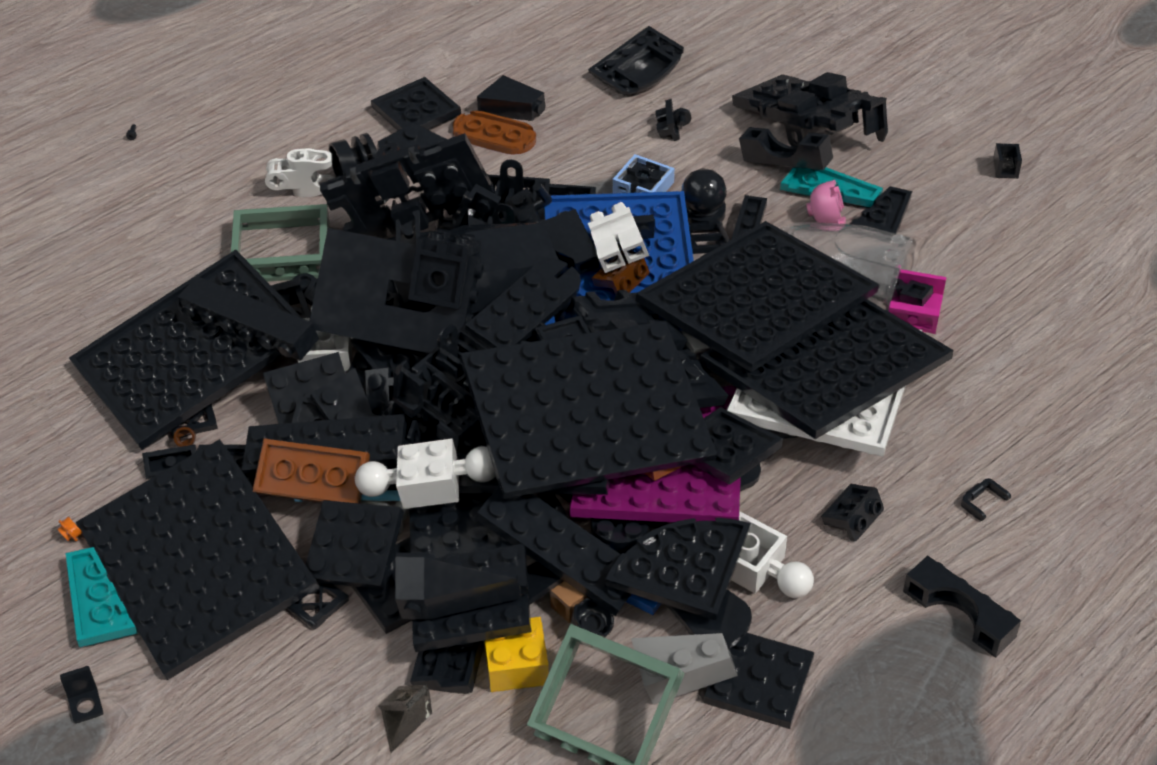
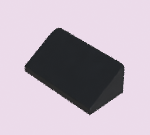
M196 444L142 453L146 479L155 477L195 454L197 451Z

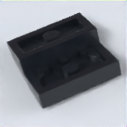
M478 641L418 652L410 683L413 686L441 692L472 693L484 643Z

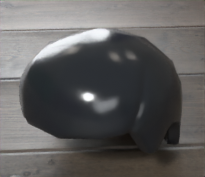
M586 598L579 604H575L572 611L571 624L605 638L613 630L614 616L593 600Z

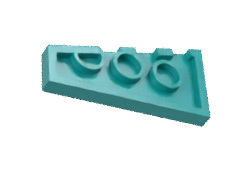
M827 167L824 170L818 171L808 168H793L780 184V190L810 196L813 189L818 185L836 180L835 187L839 186L843 202L871 207L875 203V199L883 193L882 187Z
M94 547L65 553L76 639L79 648L137 634L136 627L132 619H130L123 602H121L113 583L109 581L107 572Z

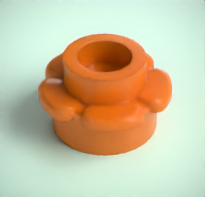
M68 516L63 521L59 520L61 526L57 530L67 541L72 538L78 541L77 537L82 532Z

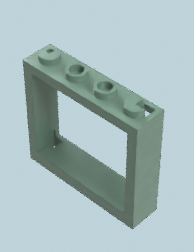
M327 204L234 210L231 252L237 250L240 253L242 230L320 225L319 254L246 259L267 282L292 280L301 273H308L318 278L320 269H317V266L321 265L327 229L330 228Z
M570 624L527 726L535 729L533 735L550 742L553 737L562 741L560 747L577 754L579 749L588 752L587 759L600 765H605L606 761L615 765H647L685 673L673 665ZM580 644L669 680L635 762L546 724Z

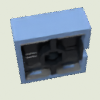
M634 154L613 178V193L666 192L674 183L675 168Z

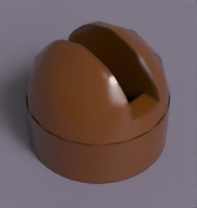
M181 427L174 433V442L179 447L193 445L196 441V433L189 427ZM191 433L192 438L181 442L180 437Z

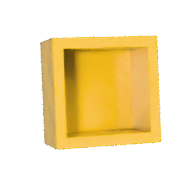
M541 617L531 618L532 632L484 640L491 692L544 686L549 674V664Z

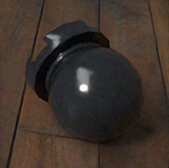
M701 168L688 174L681 187V191H684L688 223L708 222V220H720L722 222L726 213L725 199L727 196V188L723 177L715 170Z

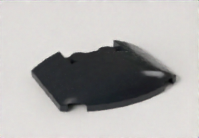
M648 26L589 68L588 72L622 95L643 92L660 83L673 71L680 61L684 47Z

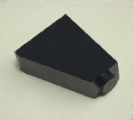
M504 75L477 96L478 111L510 119L533 121L544 112L546 107L544 92Z

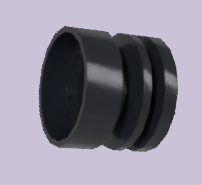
M368 133L361 134L360 138L353 136L351 138V147L345 139L329 144L335 176L346 175L347 168L376 158L377 148Z

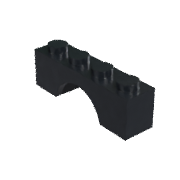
M749 127L739 138L744 162L808 168L818 171L824 170L833 159L829 134L808 133L798 146H788L781 143L766 128Z
M928 555L906 574L903 589L905 594L925 608L943 604L963 611L970 618L974 626L972 641L995 658L1017 637L1021 623L1019 618Z

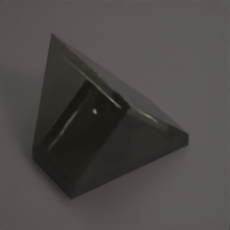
M426 685L398 686L378 705L382 712L390 753L432 714L430 691Z

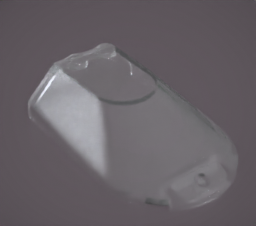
M804 221L780 228L880 284L878 293L868 298V300L886 311H889L898 276L908 254H914L916 248V241L913 238L863 225Z

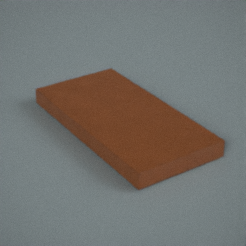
M263 439L252 492L323 503V500L361 504L362 493L356 487L355 474L362 464L369 462L370 454L362 451Z

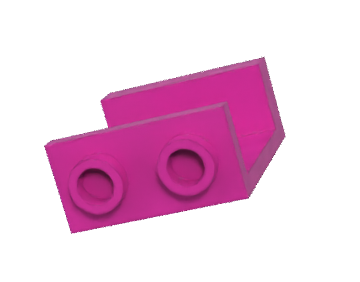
M898 269L896 278L903 280L907 284L910 280L931 285L933 286V295L924 306L900 301V296L892 297L889 312L915 328L922 330V332L936 334L947 277Z

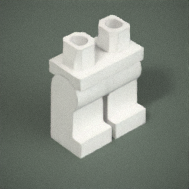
M622 202L613 205L611 208L613 213L604 216L603 212L599 211L591 214V222L588 223L598 259L605 273L626 265L618 243L621 244L628 263L649 256L630 208H626ZM641 246V250L638 253L630 254L628 252L633 248ZM618 255V259L613 263H607L605 261L608 258Z

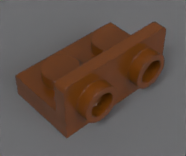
M621 250L626 265L607 273L601 268L591 278L594 286L613 288L615 296L618 290H627L630 293L650 273L645 258L628 263L623 250ZM628 251L630 254L638 253V252ZM618 255L614 256L608 263L615 262L618 259Z

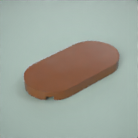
M471 111L468 115H465V113L459 115L453 122L454 136L465 133L471 145L506 154H522L531 150L536 144V132L533 131V127L518 120L483 111Z

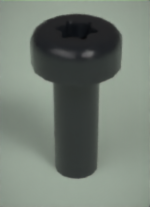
M132 124L130 130L126 133V137L129 140H134L137 137L135 132L137 126L135 124Z

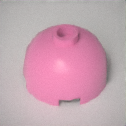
M836 180L818 185L810 195V203L806 204L809 216H814L818 224L828 228L846 224V217H841L840 213L842 208H844L839 186L835 187Z

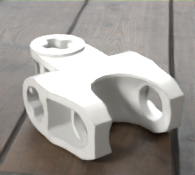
M310 148L294 149L287 154L286 159H271L266 165L265 184L272 190L292 189L293 194L297 197L322 195L319 184L335 177L319 174L315 171L325 170L332 166V153ZM319 158H325V159H326V160H324V161H316V160L319 159Z

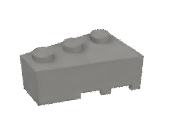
M722 633L631 638L634 650L680 668L685 673L676 697L738 676ZM639 668L644 687L652 703H659L669 680Z

